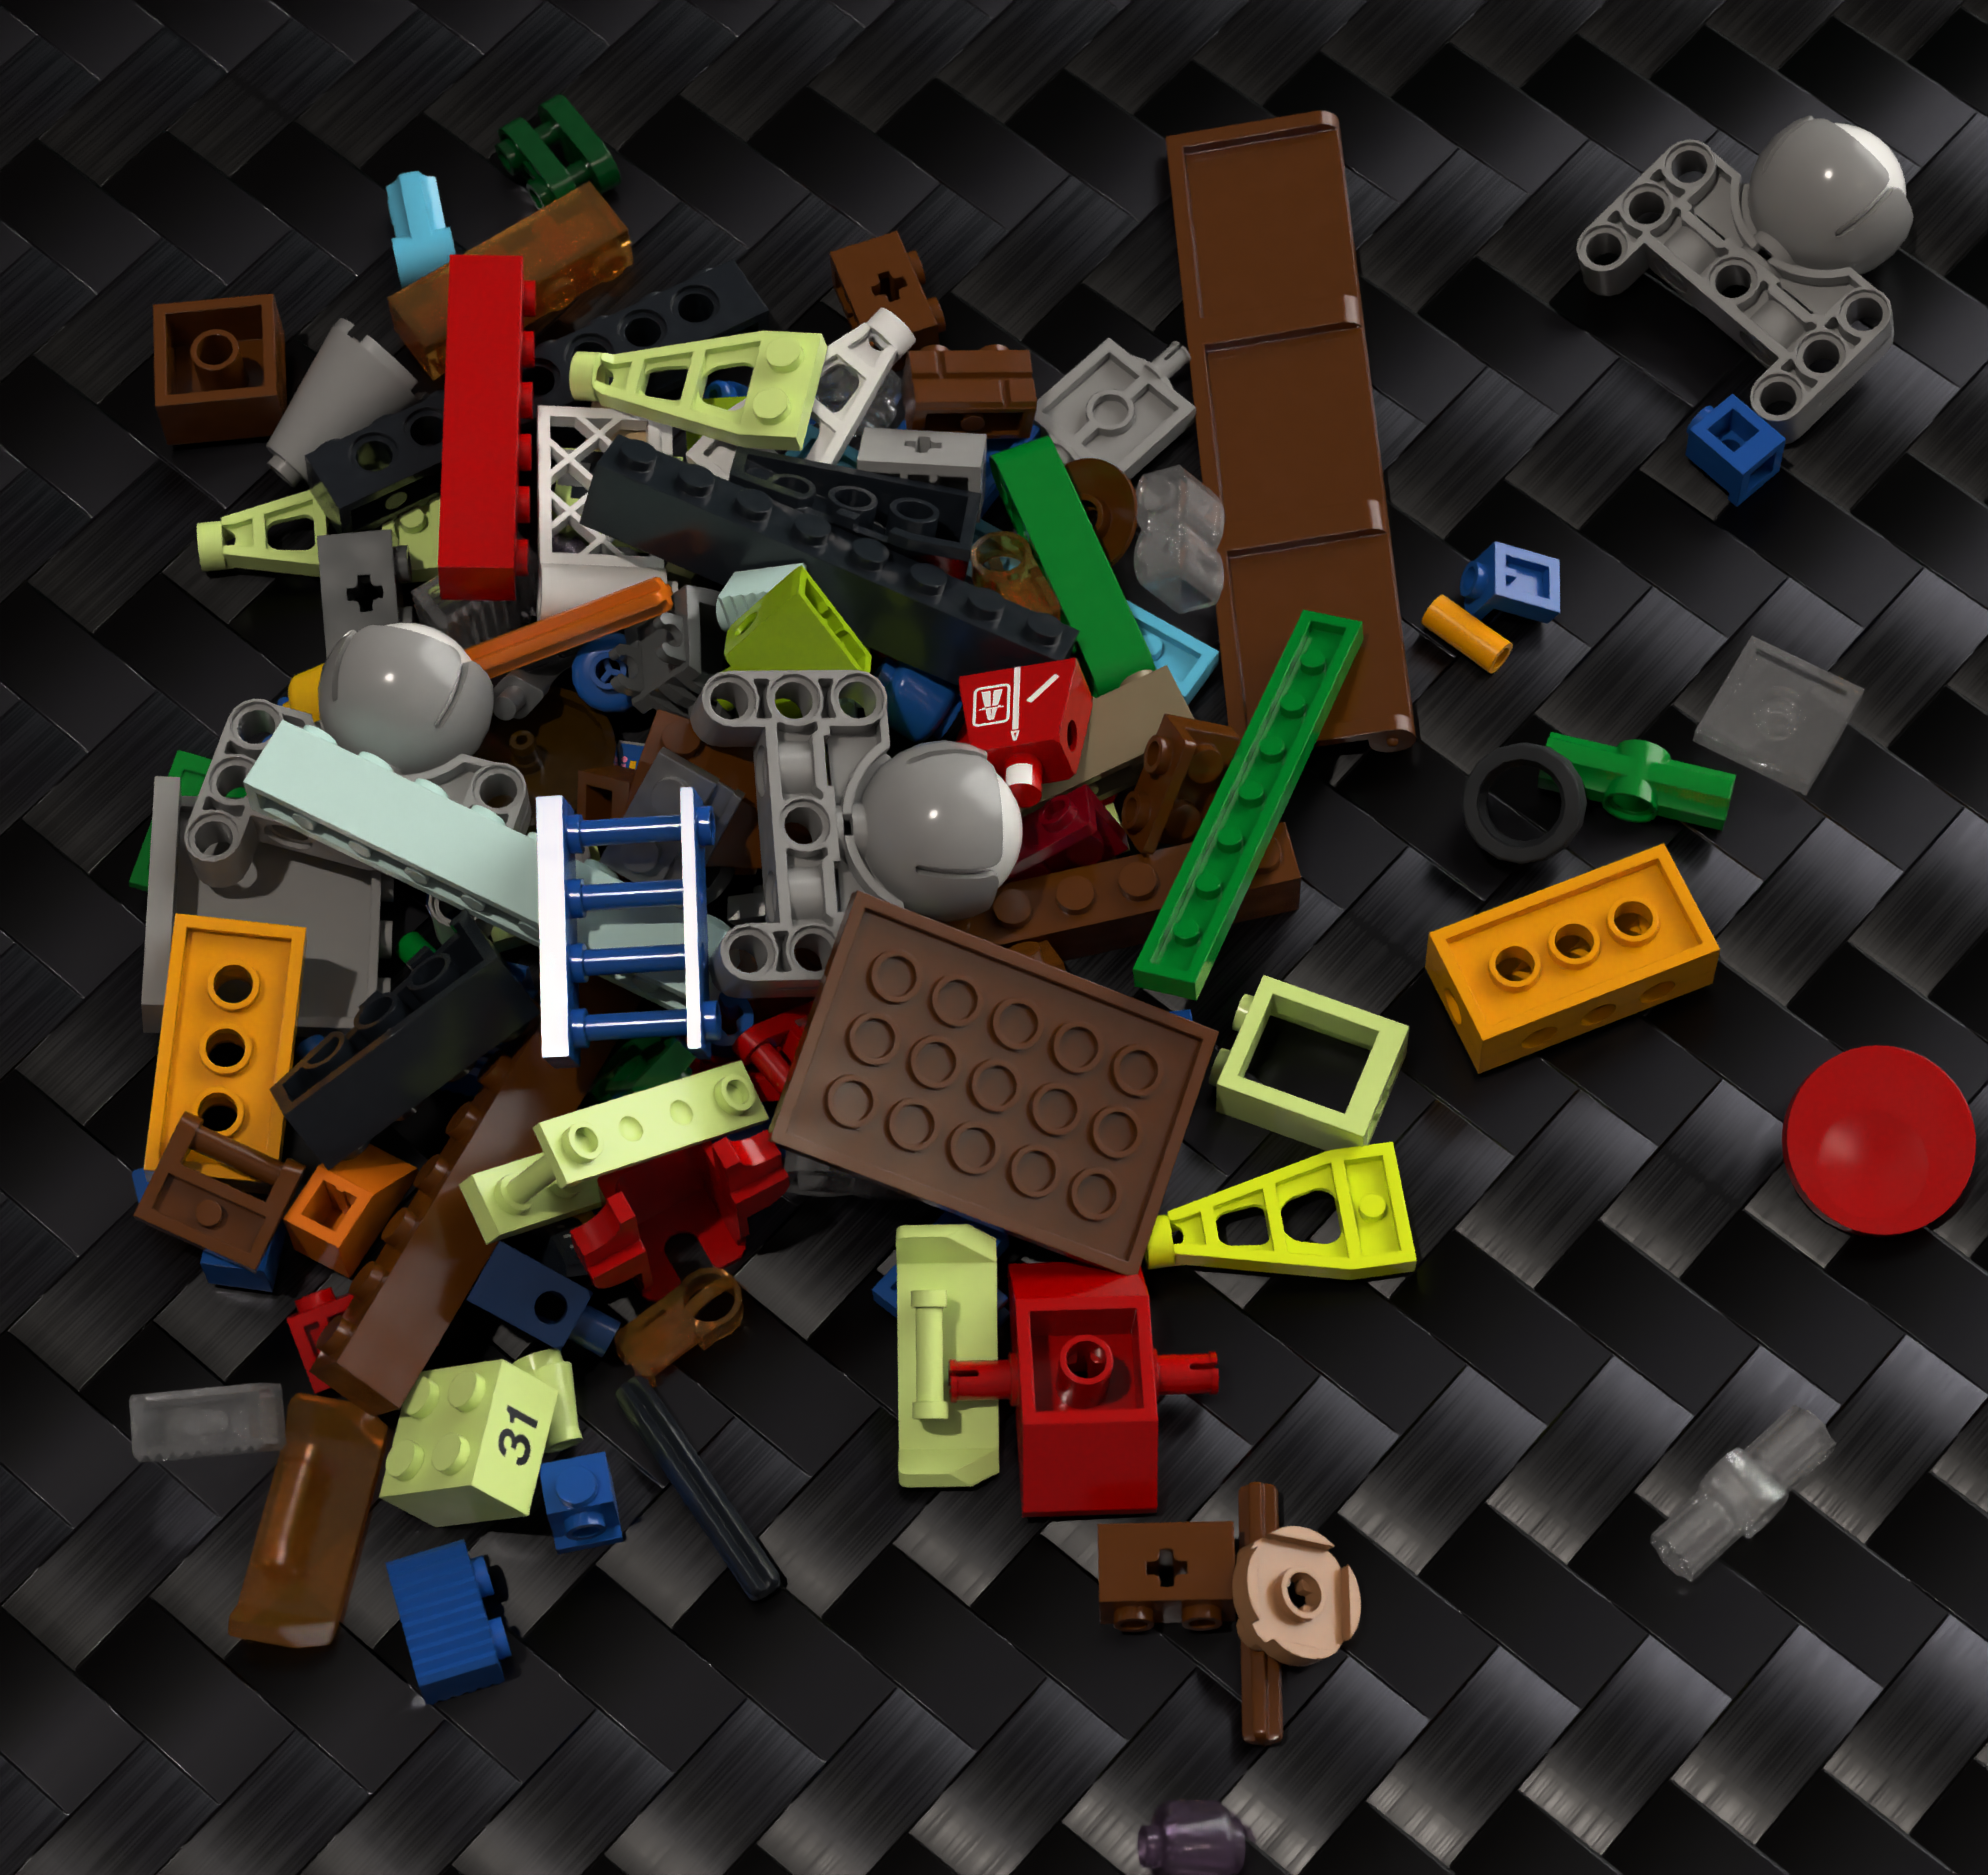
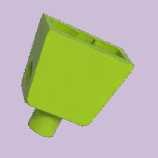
M800 565L738 618L727 630L724 656L730 667L722 672L859 670L870 673L872 656L809 573ZM783 698L775 700L776 708L787 718L801 714V709L793 701ZM716 699L725 710L731 711L735 709L734 705L727 700Z

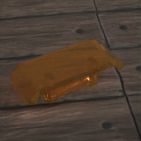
M296 1393L292 1397L287 1407L284 1439L239 1601L229 1616L228 1634L230 1636L292 1648L330 1645L339 1626L386 1449L388 1426L377 1416L371 1417L352 1402L306 1393Z

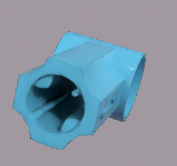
M419 171L400 174L396 181L386 186L391 222L392 226L394 225L396 238L391 239L402 291L449 282L450 255H456L451 229L445 226L436 178L425 176Z

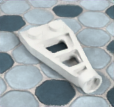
M880 308L866 323L864 322L827 346L820 378L832 368L843 366L859 380V386L844 407L836 413H832L815 398L810 417L819 424V435L805 459L833 465L838 464L893 365L916 342L911 330L889 310ZM872 341L881 351L872 348L869 342ZM746 399L742 400L741 402H739L738 404H736L728 410L741 409L742 407H744ZM703 435L685 454L687 463L703 466L714 475L729 480L737 446ZM750 448L778 454L773 449Z

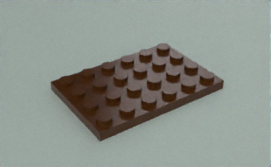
M857 890L851 894L774 1112L768 1130L770 1134L767 1141L775 1143L781 1149L1093 1267L1123 1275H1135L1139 1272L1219 1031Z

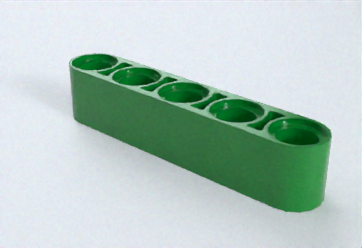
M1044 436L990 455L989 463L996 488L1054 616L1061 623L1079 630L1071 654L1073 658H1077L1092 697L1098 698L1119 688L1123 680L1138 671L1147 669L1155 671L1156 668L1148 646L1052 439L1049 436Z

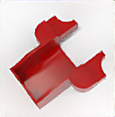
M766 1129L750 1138L739 1141H731L727 1137L713 1144L711 1141L600 1176L597 1179L602 1210L583 1225L570 1231L574 1250L594 1286L601 1289L609 1288L632 1278L642 1298L647 1301L661 1302L678 1293L682 1287L681 1281L665 1254V1246L671 1237L680 1233L690 1234L699 1241L715 1269H724L741 1260L746 1251V1236L750 1234L747 1218L777 1201L790 1185L789 1176L782 1164L781 1152L775 1143L767 1141L770 1134Z

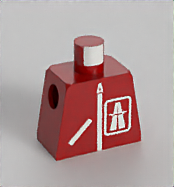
M1077 658L959 677L969 744L988 753L987 760L995 767L996 773L1008 785L1019 808L1032 807L1040 802L1042 798V784L1069 780L1077 774L1093 706V697Z

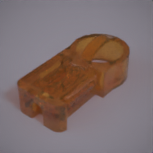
M997 531L980 537L972 545L970 554L971 576L976 587L994 590L1004 599L1035 612L1050 614L1061 622L1060 604L1036 563L1030 544L1024 537L1014 532ZM1000 557L1014 558L1021 563L1019 566L1005 571ZM987 561L990 570L982 566Z
M715 1267L700 1268L690 1273L679 1286L616 1332L614 1343L618 1356L625 1365L631 1364L635 1376L641 1375L645 1377L652 1388L656 1387L654 1376L698 1344L704 1351L717 1340L734 1332L740 1325L744 1315L741 1288L735 1277L722 1269ZM703 1288L697 1295H695V1296L689 1301L690 1297H691L697 1290ZM726 1290L735 1298L730 1312L717 1321L704 1322L694 1318L702 1307Z

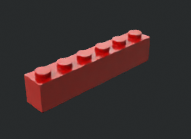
M450 255L438 575L441 600L516 601V577H528L529 540L518 539V523L530 524V486H519L520 471H531L532 435L521 434V419H533V382H522L523 368H534L535 333L534 331H524V317H536V280H524L523 256Z

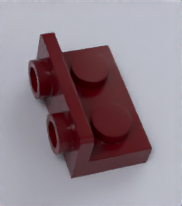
M1084 784L1066 795H1059L1050 799L1042 808L1022 818L1023 836L1019 857L1003 884L1105 862L1129 849L1127 834L1088 785Z

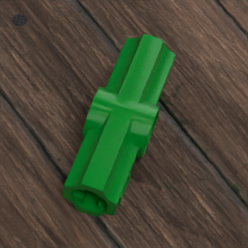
M1550 733L1546 746L1570 760L1583 780L1586 799L1601 802L1603 808L1614 817L1628 822L1642 823L1654 820L1656 816H1661L1723 831L1735 784V774L1671 760L1670 754L1665 749L1644 740H1625L1615 747L1559 733ZM1540 769L1537 788L1560 793L1552 777Z

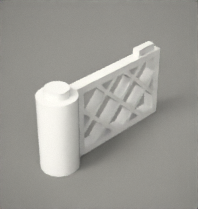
M537 406V621L653 577H660L665 584H669L673 594L678 591L677 581H667V572L664 568L663 559L651 554L649 556L624 555L612 544L615 540L614 538L579 524L588 492L572 506H569L551 490V485L568 472L589 491L593 475L579 463L597 448L605 453L612 443L609 438L619 430L646 431V442L657 451L672 457V426L615 409ZM550 426L574 427L588 440L568 454L550 438ZM551 458H552L556 463H558V464L555 465L552 469H551ZM552 511H554L558 515V517L553 521ZM567 525L571 526L590 543L580 553L552 552V538Z

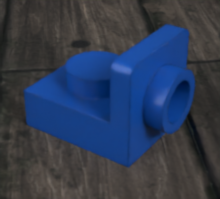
M1497 541L1493 542L1474 561L1469 562L1462 573L1460 593L1465 597V610L1480 621L1490 611L1497 609L1548 624L1560 613V560Z

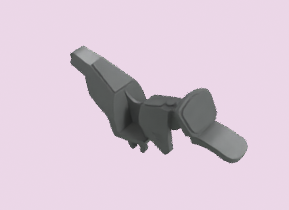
M691 585L683 586L672 594L673 607L669 612L625 628L626 644H619L609 651L610 659L613 661H623L628 666L629 678L623 674H618L610 681L612 687L621 694L631 696L632 705L641 713L645 714L653 708L656 711L659 709L690 719L691 709L708 679L723 671L722 661L726 659L724 649L727 632L721 629L716 615V603L721 592ZM716 699L710 701L712 709L722 718L730 720L739 718L736 708L727 711ZM706 867L707 905L714 901L729 885L734 875V868Z

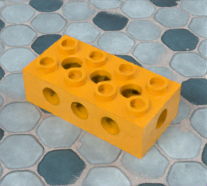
M1663 843L1430 932L1428 935L1425 968L1478 1074L1713 984L1720 948Z
M175 913L144 1162V1173L147 1182H150L183 1113L187 1111L202 1118L206 1111L215 1106L228 1107L237 1114V1118L230 1128L218 1131L217 1133L282 1161L286 1118L269 1089L293 1068L307 950L306 927ZM230 980L244 981L252 988L250 995L238 1003H228L221 1000L217 996V991L221 985ZM222 1043H234L245 1052L242 1059L230 1067L215 1065L209 1060V1055L216 1046ZM193 1150L187 1155L183 1164L242 1192L269 1195L273 1187Z

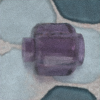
M1168 1800L1156 1808L1151 1825H1142L1138 1834L1139 1862L1143 1868L1151 1867L1153 1875H1232L1240 1873L1243 1867L1245 1854L1243 1826L1240 1819L1231 1817L1228 1809L1219 1801Z

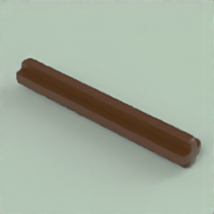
M1250 1482L1249 1485L1241 1487L1238 1491L1239 1551L1279 1529L1278 1490L1276 1486L1262 1482ZM1241 1641L1242 1737L1248 1744L1269 1746L1281 1741L1283 1737L1282 1663L1269 1657L1263 1650L1248 1648Z

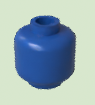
M618 632L583 644L577 651L572 664V683L578 696L589 707L608 715H627L638 710L632 705L631 696L617 692L611 683H607L612 676H617L618 674H623L629 678L628 666L623 661L616 660L620 670L613 669L611 664L613 660L609 657L611 649L619 644H626L625 635Z
M886 657L873 675L885 687L889 728L912 742L922 743L931 736L938 740L941 739L954 722L963 705L961 695L958 694L959 686L899 660L894 662Z

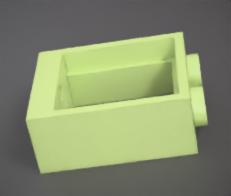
M1263 975L1255 995L1252 996L1245 993L1238 1005L1232 1030L1239 1033L1231 1051L1221 1048L1214 1061L1209 1084L1216 1086V1111L1325 1151L1369 1145L1407 1054L1409 1026ZM1270 1015L1371 1051L1345 1114L1244 1078Z

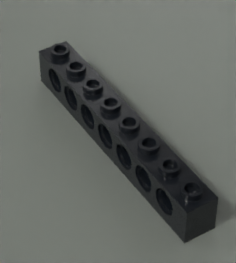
M732 259L715 268H704L696 272L689 280L665 291L649 293L636 304L610 316L597 317L591 320L584 328L558 340H548L540 343L535 347L534 368H523L522 382H533V395L542 394V396H533V419H521V434L532 435V455L536 454V412L538 405L591 408L592 401H577L571 395L569 371L572 358L576 352L619 354L757 331H769L768 308ZM675 369L650 373L645 395L657 398L683 386L688 370ZM609 377V385L612 383L614 377ZM445 389L433 392L424 401L396 414L383 415L373 421L370 426L344 438L328 440L315 451L305 455L309 490L337 534L371 531L392 519L399 518L400 515L410 510L427 505L429 501L441 496ZM550 426V438L557 444L580 433L574 427ZM431 443L436 444V445H433V446H423V445H425V444H431ZM375 468H381V469H382V470H379V471H368V470L375 469Z

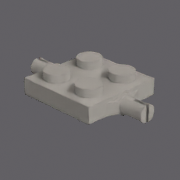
M1108 338L1037 400V410L1033 424L1041 428V437L1049 436L1052 439L1064 465L1078 459L1097 458L1117 466L1130 480L1196 421V407L1177 393L1169 381L1171 376L1190 362V354L1184 346L1180 348L1179 342L1173 341L1152 362H1148L1130 355Z

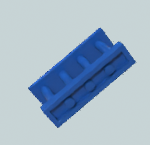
M694 787L680 788L681 814L583 820L581 814H574V809L562 795L536 797L542 1058L554 1069L581 1067L580 1048H589L590 1041L687 1035L688 1050L698 1060L712 1059L711 1041L721 1039L722 1021L718 1000L710 1001L705 846L715 844L716 831L712 806H704V801ZM668 841L682 842L683 879L585 885L583 878L576 879L575 854H583L585 847ZM683 905L685 944L587 950L585 943H577V918H586L587 911ZM685 970L687 1009L589 1015L586 1008L579 1009V983H587L589 976Z

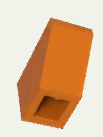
M369 1144L357 1157L341 1161L329 1171L323 1163L318 1165L283 1218L294 1249L350 1279L419 1173L418 1168L372 1144Z

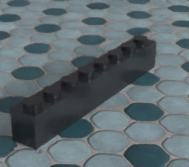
M620 434L616 436L596 463L579 522L583 526L724 586L733 573L737 571L804 563L807 565L809 575L864 646L959 686L960 676L1070 659L1079 634V630L1061 623L1060 620L1050 614L1032 611L1004 599L994 590L971 585L946 574L942 569L933 564L915 561L887 549L885 545L877 540L861 538L829 524L818 515L800 512L772 500L762 491L746 489L714 475L703 466L688 464L657 451L647 442L629 439Z

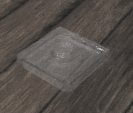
M1751 636L1696 728L1693 741L1803 795H1807L1859 706L1864 689Z

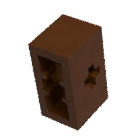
M898 231L830 252L833 287L851 330L864 322L866 323L880 308H885L902 320L913 333L916 342L908 351H919L929 345H939L938 333L946 331L942 309L936 297L926 298L921 287L926 284V278L920 258L915 250L906 252ZM872 341L869 342L872 348L881 351ZM907 352L893 365L889 374L904 369Z
M1234 1521L1097 1524L1100 1624H1113L1115 1629L1125 1632H1141L1153 1628L1154 1623L1182 1622V1626L1186 1629L1204 1631L1219 1628L1223 1622L1236 1621V1609L1232 1594V1579L1235 1569ZM1160 1572H1173L1174 1586H1161Z

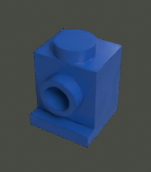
M1733 393L1716 408L1712 406L1703 408L1692 419L1687 428L1689 436L1685 456L1729 492L1728 500L1736 507L1780 470L1786 438Z
M605 1451L541 1464L539 1472L546 1513L554 1536L557 1555L624 1542L613 1479Z

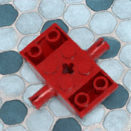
M1083 1262L1008 1264L1007 1276L1012 1352L1008 1354V1359L956 1361V1359H949L948 1386H950V1403H957V1401L1009 1400L1010 1406H1015L1022 1517L1156 1513L1158 1485L1157 1401L1159 1395H1217L1219 1370L1218 1368L1215 1369V1365L1218 1364L1216 1351L1203 1354L1157 1355V1350L1153 1348L1149 1293L1141 1266L1138 1274L1123 1275L1096 1268ZM1074 1372H1086L1087 1378L1078 1377Z

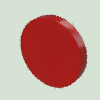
M1881 1045L1863 1046L1845 1051L1827 1060L1811 1072L1800 1084L1785 1114L1782 1129V1151L1786 1170L1795 1190L1814 1213L1843 1231L1860 1236L1882 1238L1898 1236L1917 1230L1936 1220L1955 1203L1967 1185L1973 1169L1976 1153V1133L1970 1108L1961 1090L1946 1072L1935 1063L1903 1048Z

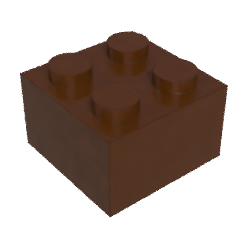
M274 294L153 305L155 408L167 444L178 445L272 436L287 409L285 335Z

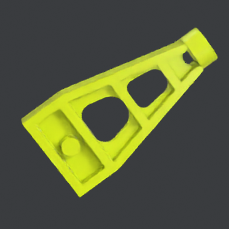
M1393 1142L1328 1150L1167 1211V1214L1158 1215L1144 1254L1147 1269L1192 1265L1344 1280L1415 1271L1417 1259ZM1314 1191H1325L1331 1194L1335 1200L1341 1231L1340 1237L1329 1244L1300 1242L1292 1239L1285 1233L1283 1228L1281 1211L1285 1204ZM1251 1207H1258L1264 1211L1269 1236L1267 1243L1263 1245L1230 1246L1219 1240L1216 1221L1220 1216ZM1180 1230L1184 1237L1183 1242L1173 1244L1172 1232Z

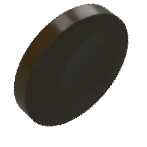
M550 686V690L543 699L522 719L501 720L493 712L489 731L480 748L473 755V757L492 762L508 763L516 767L523 774L532 811L526 836L529 832L537 833L536 797L562 795L574 809V814H577L578 770L613 765L619 766V752L614 731L604 712L589 707L576 692ZM500 795L492 798L486 805L492 808H502L512 803L514 798Z

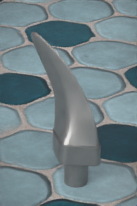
M576 655L551 662L528 672L521 669L512 670L494 687L493 712L495 716L501 720L522 719L526 717L548 693L555 679L563 671L572 667Z

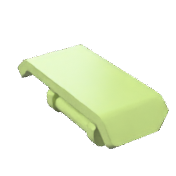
M969 1224L902 1225L896 1229L899 1484L903 1487H972L999 1473V1400L957 1401V1403H950L949 1359H956V1361L998 1360L996 1238Z

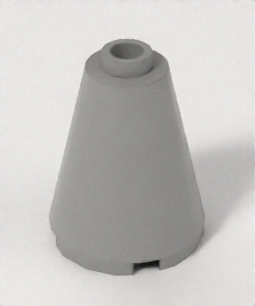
M340 318L331 328L266 445V448L274 455L268 461V466L293 488L300 481L309 486L305 455L315 451L321 444L331 439L344 438L370 426L373 421L383 415L396 414L424 401L429 396L427 392H419L415 395L411 392L418 381L370 336L366 335L359 342L354 337L351 338L347 335L354 324L343 318Z

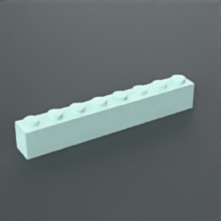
M282 720L243 781L252 810L460 910L466 909L469 914L540 948L536 832H529L526 836L507 827L501 817L483 806L473 805L469 809L449 799L448 794L442 788L431 781L417 778L415 782H412L394 773L388 763L372 753L363 751L356 755L337 746V742L329 734L315 726L305 725L301 729L287 721ZM586 859L584 863L576 860V879L583 878L585 885L623 883L619 880L618 875L603 863L592 859ZM676 906L587 911L586 918H577V943H585L587 950L685 944L684 911ZM707 914L708 960L710 962L715 949L731 928L720 919ZM739 949L730 950V960L735 968H737L740 963ZM685 970L598 975L668 1010L687 1009ZM709 972L710 1001L719 999L721 992L712 983Z

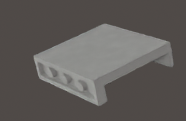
M155 776L141 1000L143 1032L161 1033L175 913L306 927L307 950L296 1037L322 1035L325 1038L331 1032H342L346 1035L354 1027V1018L360 1010L358 1007L376 990L381 993L390 992L391 978L378 977L379 958L392 959L393 921L380 920L381 902H394V877L381 874V872L375 870L369 871L259 841L249 870L243 879L235 885L225 888L211 887L203 883L195 874L184 841L185 829L198 796H181L180 777ZM225 797V798H227V799H234V800L240 799V798H233V797ZM225 842L212 844L205 850L204 854L211 856L222 854L229 849L231 844ZM230 980L221 985L217 991V996L225 1002L238 1003L250 995L252 988L244 981Z

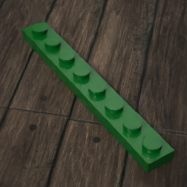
M1308 610L1302 611L1133 967L1135 987L1197 1001L1362 644V621Z

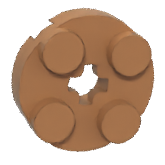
M1281 1527L1240 1549L1236 1555V1566L1232 1579V1594L1236 1613L1239 1617L1237 1632L1241 1641L1248 1648L1263 1650L1269 1657L1287 1665L1308 1666L1338 1652L1342 1643L1353 1636L1358 1627L1361 1613L1358 1583L1350 1566L1347 1565L1340 1568L1336 1558L1328 1552V1550L1335 1546L1323 1535L1304 1527ZM1291 1581L1294 1582L1296 1593L1300 1596H1305V1606L1296 1608L1291 1602L1287 1590Z

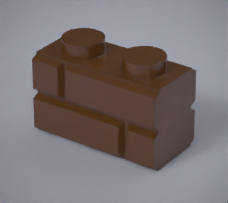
M993 344L979 350L950 351L942 345H929L919 351H907L901 380L907 430L987 434V439L1030 438L1037 410V397L1034 379H1032L1033 371L1029 350H1009L1006 346Z

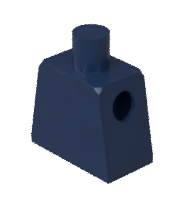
M501 1240L467 1298L473 1304L559 1351L562 1350L567 1339L602 1358L621 1322L587 1304L593 1291L561 1275ZM544 1292H549L566 1302L563 1315L555 1321L543 1316L534 1309L537 1298Z

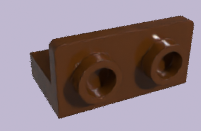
M1164 714L1157 734L1153 735L1146 745L1144 766L1134 791H1131L1126 796L1122 807V822L1120 825L1140 853L1153 855L1158 842L1177 846L1194 841L1240 741V737L1231 726Z

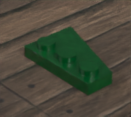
M651 1001L642 1011H659L662 1009ZM683 1036L619 1039L593 1083L586 1091L587 1093L578 1108L580 1110L691 1076L692 1069L689 1065L696 1057L688 1050V1044Z

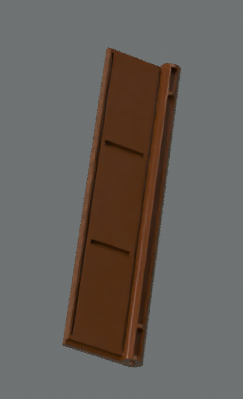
M1313 111L1166 136L1188 351L1191 357L1190 370L1194 406L1196 407L1195 417L1228 726H1231L1240 737L1239 746L1302 611L1308 610L1363 622L1362 644L1314 748L1368 739L1370 747L1375 751L1397 752L1407 749L1416 742V733L1339 120L1331 112Z

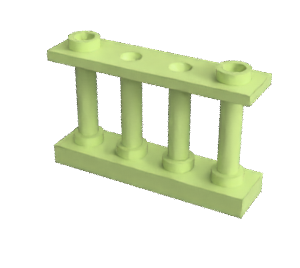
M742 1060L539 1122L533 1127V1131L543 1150L542 1153L472 1174L460 1183L459 1187L484 1241L488 1245L602 1207L597 1179L600 1176L761 1125L769 1120V1117Z

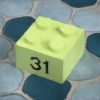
M503 1359L422 1371L402 1404L392 1448L386 1459V1471L379 1498L434 1527L528 1516L558 1390Z

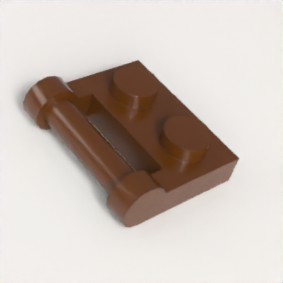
M185 1111L133 1215L134 1219L256 1274L284 1213L299 1187L307 1166L291 1158H287L284 1163L204 1127V1119ZM193 1150L273 1186L266 1202L184 1166L187 1155Z

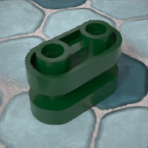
M561 94L552 97L538 106V114L542 125L533 129L525 119L518 117L498 130L501 142L495 145V150L499 160L510 175L521 174L527 182L526 188L537 209L544 215L551 212L556 218L562 219L581 208L582 201L577 189L584 184H587L598 196L621 184L619 169L609 150L572 104ZM555 145L570 163V166L564 168L549 148Z

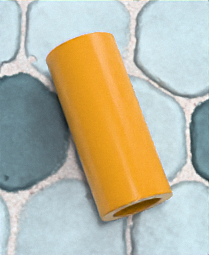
M1445 595L1437 597L1428 607L1422 618L1421 624L1490 674L1496 672L1503 665L1512 650L1513 644Z

